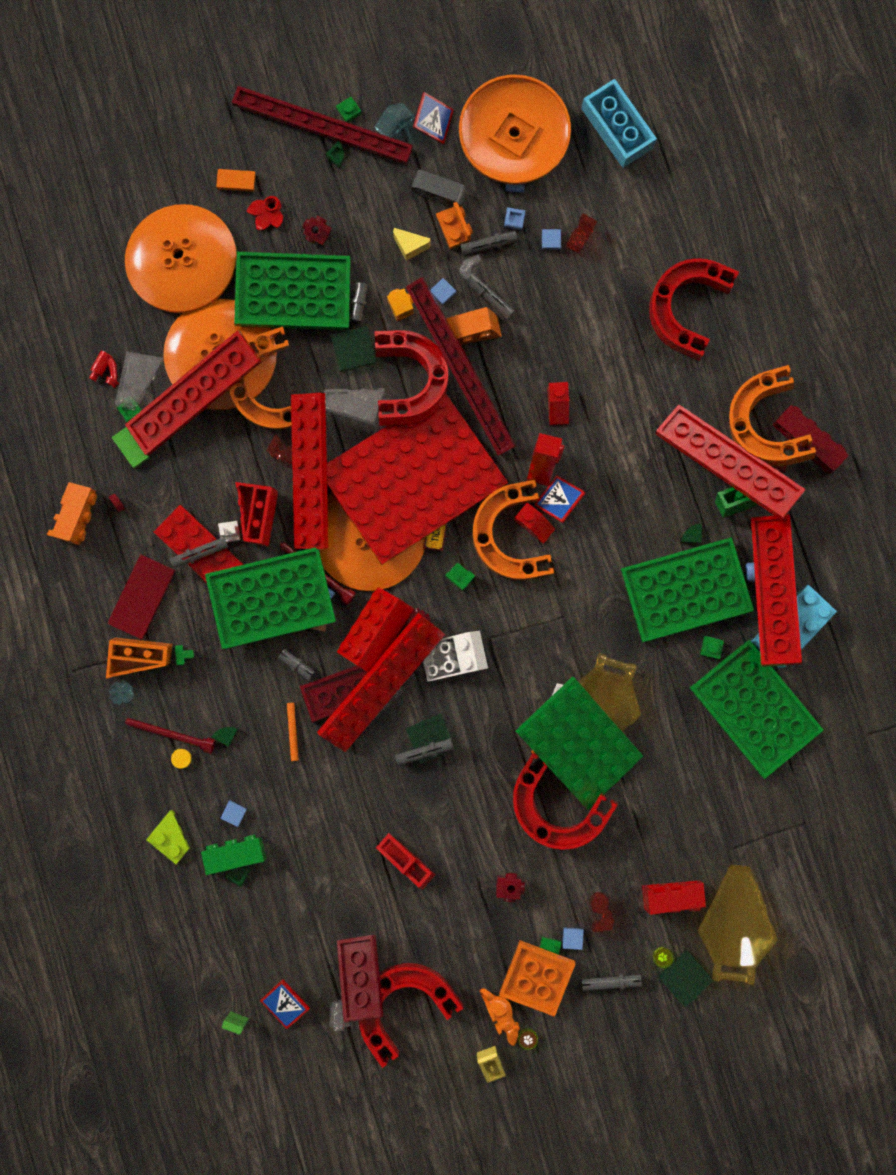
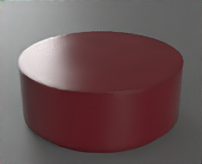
M116 494L109 496V499L119 513L125 510L124 505Z

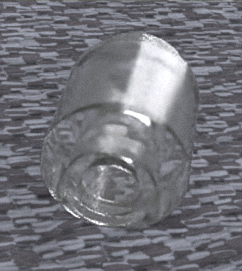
M333 1000L330 1006L329 1026L333 1027L334 1031H344L346 1027H349V1022L343 1021L342 1000Z

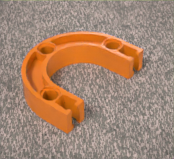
M283 327L259 334L248 340V343L259 359L289 348L288 340L281 344L272 345L271 338L280 334L285 335ZM265 340L269 343V346L266 349H260L258 343ZM249 373L229 389L235 406L250 422L260 427L274 430L292 427L291 422L284 420V415L288 412L291 413V406L272 409L261 405L253 398L248 387ZM240 388L244 389L245 396L237 398L235 391Z
M789 365L769 370L750 378L736 392L730 407L729 425L734 442L770 466L792 465L814 459L816 455L815 447L808 451H798V448L802 446H811L813 442L811 434L784 442H772L760 437L753 430L749 421L751 410L760 400L794 388L793 377L787 381L777 382L779 378L790 377L791 370ZM769 381L772 385L765 386L763 383ZM737 426H744L745 430L737 431L735 428ZM791 450L794 454L787 456L784 454V451Z
M535 480L510 484L497 489L482 502L475 515L473 543L479 558L492 572L510 580H530L554 574L553 568H548V571L538 572L536 563L543 561L552 562L551 555L529 559L508 557L498 549L492 535L493 523L503 510L511 506L538 501V493L533 494V496L523 497L521 491L529 487L531 489L536 488ZM508 492H517L518 498L510 499ZM480 535H486L488 537V542L486 544H481L478 542V537ZM531 565L533 573H524L523 566Z

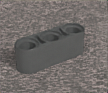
M423 170L417 171L411 186V190L416 194L452 207L455 202L458 203L459 207L462 206L468 190L466 186Z

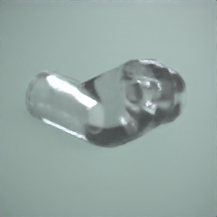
M478 254L462 262L459 273L463 279H468L473 266L482 263Z

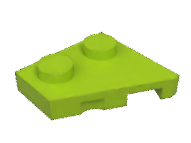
M173 810L168 812L146 839L175 864H178L190 849Z

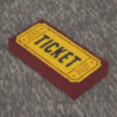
M447 524L425 538V549L443 552Z

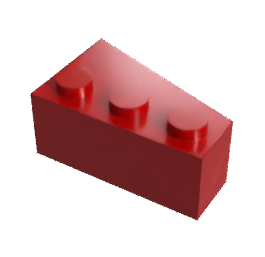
M539 433L526 481L535 480L537 484L549 486L555 465L559 463L565 445L561 444L562 438Z
M235 482L238 490V505L241 512L240 520L243 541L251 545L269 547L278 491L269 486Z
M700 880L642 885L644 909L650 915L667 912L678 913L681 910L688 909L689 911H699L700 908L706 907L704 883Z

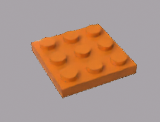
M520 940L500 989L499 996L555 1017L576 963L572 959Z

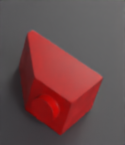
M568 382L549 383L547 387L549 425L569 424Z
M529 503L525 504L514 519L516 523L543 544L555 530L552 524Z

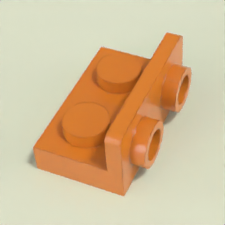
M457 202L453 203V207L436 213V218L450 250L460 246V244L471 242V234H473L470 224L465 222L464 218L466 215L462 206L459 207Z

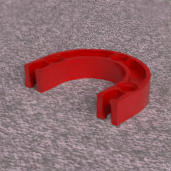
M701 258L681 261L670 267L657 282L649 304L652 327L662 342L671 349L699 361L705 351H699L691 347V343L702 346L701 348L705 349L710 339L684 328L677 322L671 309L672 295L678 288L689 283L705 284L729 294L734 283L729 284L720 279V276L731 279L730 281L734 282L739 271L718 262ZM708 271H713L716 277L710 276ZM659 290H665L667 295H661ZM679 338H685L687 344L680 343Z
M374 331L376 357L404 356L412 358L425 368L429 377L425 388L414 397L398 400H378L379 426L408 425L428 418L442 404L448 387V365L439 347L427 337L411 331ZM440 374L442 377L438 378L435 375ZM401 410H404V411H406L407 413H405V414H400V413H398V412L401 411ZM382 412H394L391 414L382 415Z
M533 752L516 781L513 793L514 811L519 824L532 839L549 848L561 850L574 849L589 843L603 830L618 803L611 799V808L604 814L597 809L601 800L606 801L607 799L606 795L601 793L588 815L580 823L570 827H559L548 823L539 814L534 800L536 786L548 766L543 762L544 766L539 772L531 769L534 758L537 760L539 758ZM531 773L534 776V782H526L524 779L525 774ZM599 815L602 818L601 824L596 825L592 823L591 817ZM538 828H545L548 831V835L545 837L540 836Z
M403 963L391 966L379 973L380 981L384 978L391 981V985L388 987H384L380 983L382 1003L393 991L404 987H413L427 993L447 1020L452 1017L453 1013L452 1009L447 1010L443 1003L448 998H451L456 1004L457 1008L455 1010L457 1013L463 1009V1003L449 983L438 972L427 966L416 963ZM437 988H444L446 993L443 996L437 995L435 992ZM380 1018L359 1021L363 1040L382 1068L387 1065L389 1060L388 1056L384 1058L380 1052V1049L384 1046L392 1053V1060L399 1056V1050L384 1030ZM379 1035L382 1041L374 1043L371 1037Z

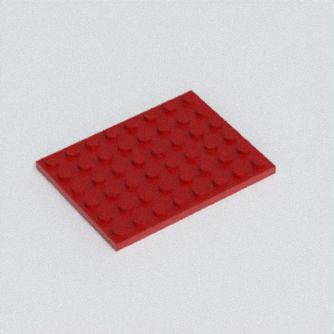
M447 394L440 407L428 418L408 425L386 426L327 463L328 488L381 566L486 499L497 489L508 484Z

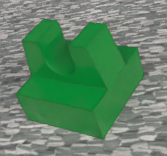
M183 645L175 646L177 666L185 665L184 659L194 658L193 650L183 651Z

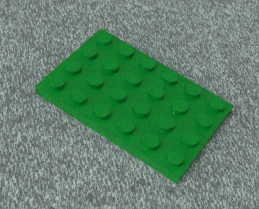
M237 252L235 326L349 330L350 256Z
M732 537L620 569L642 642L754 611Z
M316 547L205 574L223 650L336 622L320 551Z
M750 640L743 643L689 687L763 779L767 778L824 731L772 666L761 667V654Z
M573 676L515 731L587 810L594 805L601 793L605 794L643 757L639 750Z

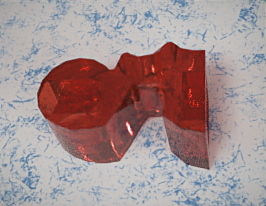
M582 213L578 228L574 229L566 246L580 253L586 241L589 240V236L594 232L598 221Z
M275 434L266 451L271 455L272 459L280 461L286 459L288 464L292 466V446L284 451H280L279 448L282 442Z
M601 892L594 893L590 898L592 911L602 915L600 920H594L591 930L593 932L613 930L615 922L611 911L607 909L609 900Z

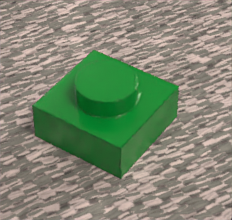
M352 97L336 105V110L347 123L362 114Z
M704 636L700 655L720 659L724 640Z
M542 936L539 948L559 955L561 941Z

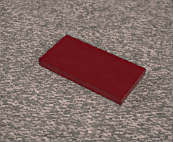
M140 554L107 624L143 640L176 570Z
M354 666L299 686L312 723L330 717L368 672L359 666Z
M376 935L337 940L343 1021L353 1022L383 1017Z

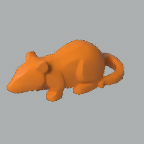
M485 988L480 989L479 992L483 997L492 1021H497L495 1027L498 1034H502V1030L505 1031L508 1042L515 1046L520 1027L513 1019L510 1002L506 998L493 995Z

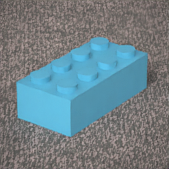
M615 79L583 99L581 109L622 168L654 148L657 138Z
M809 585L801 587L796 593L801 649L837 612ZM758 633L751 642L760 650Z

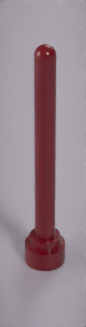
M280 543V548L287 554L297 552L287 543ZM325 574L327 585L339 594L344 604H350L356 593L351 589H344Z
M127 718L125 720V724L198 746L204 753L212 754L216 744V740L209 737L202 740L135 719Z

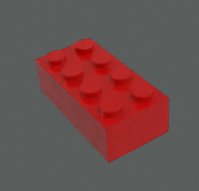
M377 587L355 624L351 627L348 635L341 643L337 653L368 672L394 642L414 608Z

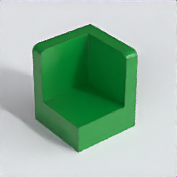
M456 563L449 573L447 572L445 577L463 591L475 578V575L471 571L468 572L459 563Z

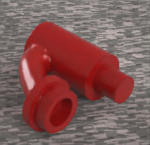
M101 350L90 369L92 373L89 379L96 382L99 376L102 377L109 366L110 377H106L105 383L116 388L120 384L117 382L116 363L110 354Z

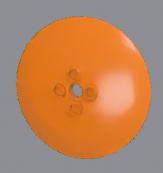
M525 75L500 76L482 84L466 101L459 121L460 143L468 161L484 176L504 184H526L549 174L563 159L571 135L570 117L560 96L544 82ZM511 130H517L519 132V135L517 137H512L509 134V132Z
M186 204L172 205L153 212L136 227L127 244L125 268L133 289L149 305L166 312L186 313L208 306L224 293L235 273L237 250L230 230L217 215L199 206ZM182 251L183 256L181 258H174L176 252Z
M216 299L204 308L182 313L171 326L164 345V364L171 383L174 384L237 330L241 331L248 341L254 336L271 331L270 327L235 326V300ZM271 338L272 345H276L275 338ZM265 340L258 343L260 349H266L269 346V343ZM277 352L260 358L262 363L249 372L248 387L254 399L266 388L273 376L277 362ZM237 389L235 396L237 398L244 397L245 390ZM228 390L206 409L229 410L237 407Z
M332 492L327 496L329 549H319L324 569L335 580L352 589L375 591L377 587L387 589L397 585L415 570L424 554L425 538L381 566Z

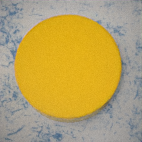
M178 749L173 752L171 761L175 767L185 768L190 765L192 756L188 750Z

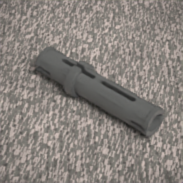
M514 230L500 235L496 233L492 237L460 244L462 254L465 256L495 247L499 249L503 245L517 243L518 241Z
M474 273L468 277L466 283L478 292L477 295L479 297L482 296L507 320L514 314L515 310L489 288V284L483 283Z
M222 537L195 549H187L186 552L171 557L170 561L173 568L176 569L188 563L193 564L198 559L229 547L225 537Z
M451 738L437 743L433 741L430 742V745L395 754L397 765L401 766L427 757H437L438 754L454 750V745Z
M619 974L617 977L581 979L582 984H590V986H582L583 992L642 987V982H633L634 980H642L641 974L630 976Z

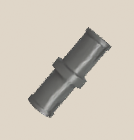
M358 282L356 283L354 299L351 302L353 307L350 321L360 323L362 322L363 309L367 304L365 299L368 284Z
M286 649L282 651L283 654L280 653L278 659L291 667V671H296L307 681H310L312 679L311 676L315 675L316 671L304 664L301 658H296Z

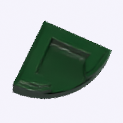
M339 141L326 153V157L338 168L344 162V150Z
M695 524L689 527L683 534L681 542L701 543L702 524Z
M235 727L221 728L212 735V738L230 746L238 729Z
M244 866L234 868L224 878L242 887L251 868Z

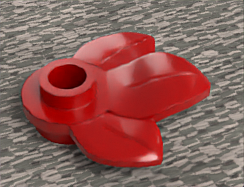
M269 196L264 200H255L247 209V213L256 216L255 224L257 230H265L271 224L275 228H279L283 222V215L280 211L281 202L275 196ZM271 204H275L273 209L269 208Z

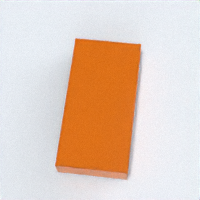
M218 169L216 187L218 190L254 192L256 173L255 171Z

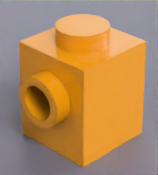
M395 289L389 293L387 300L396 321L414 314L412 306L414 302L405 289Z

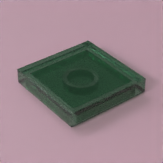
M367 326L331 335L340 372L377 363Z
M441 713L406 728L414 749L430 745V742L433 741L437 743L451 738ZM447 751V752L438 754L437 757H439V756H441V755H443V754H446V753H448V752H450V751ZM431 756L424 759H420L419 762L420 764H423L436 757Z
M687 950L658 975V978L684 1007L690 1004L714 981Z

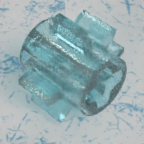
M124 680L121 681V684L115 682L109 689V694L111 695L109 698L119 706L122 702L126 704L133 697V687Z

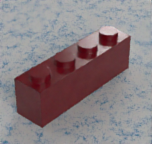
M790 405L772 424L788 440L811 434L813 441L811 446L805 445L798 449L803 452L815 447L816 455L811 460L828 475L833 473L849 456L841 444H836L827 432H822L817 427L816 422L812 419H807L803 415L802 410L796 406Z

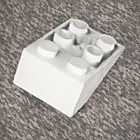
M480 631L467 632L441 639L423 660L427 681L487 669L488 666Z

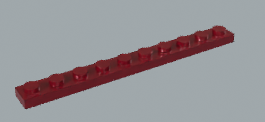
M241 86L237 87L232 100V105L405 165H407L413 149L411 144Z
M424 277L406 286L409 295L497 455L499 456L515 447V443Z

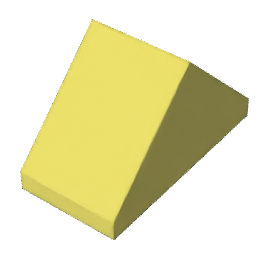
M394 228V239L406 260L430 248V238Z
M495 1046L477 1052L478 1064L487 1083L506 1076Z

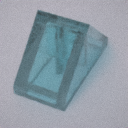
M404 103L390 105L376 123L375 128L380 134L392 137L411 122L415 116Z

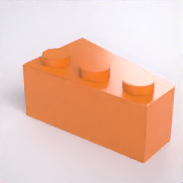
M488 307L446 318L460 344L502 337L498 316Z
M69 482L60 502L62 505L60 514H55L54 520L57 522L54 529L49 530L47 535L57 540L80 546L86 536V531H84L86 524L91 519V506L96 502V491L92 488Z
M116 637L109 640L106 678L170 664L173 644Z

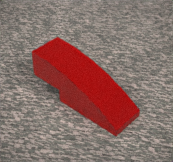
M390 833L376 847L402 874L406 875L420 889H424L436 875Z

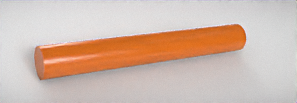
M287 703L291 761H298L294 703Z

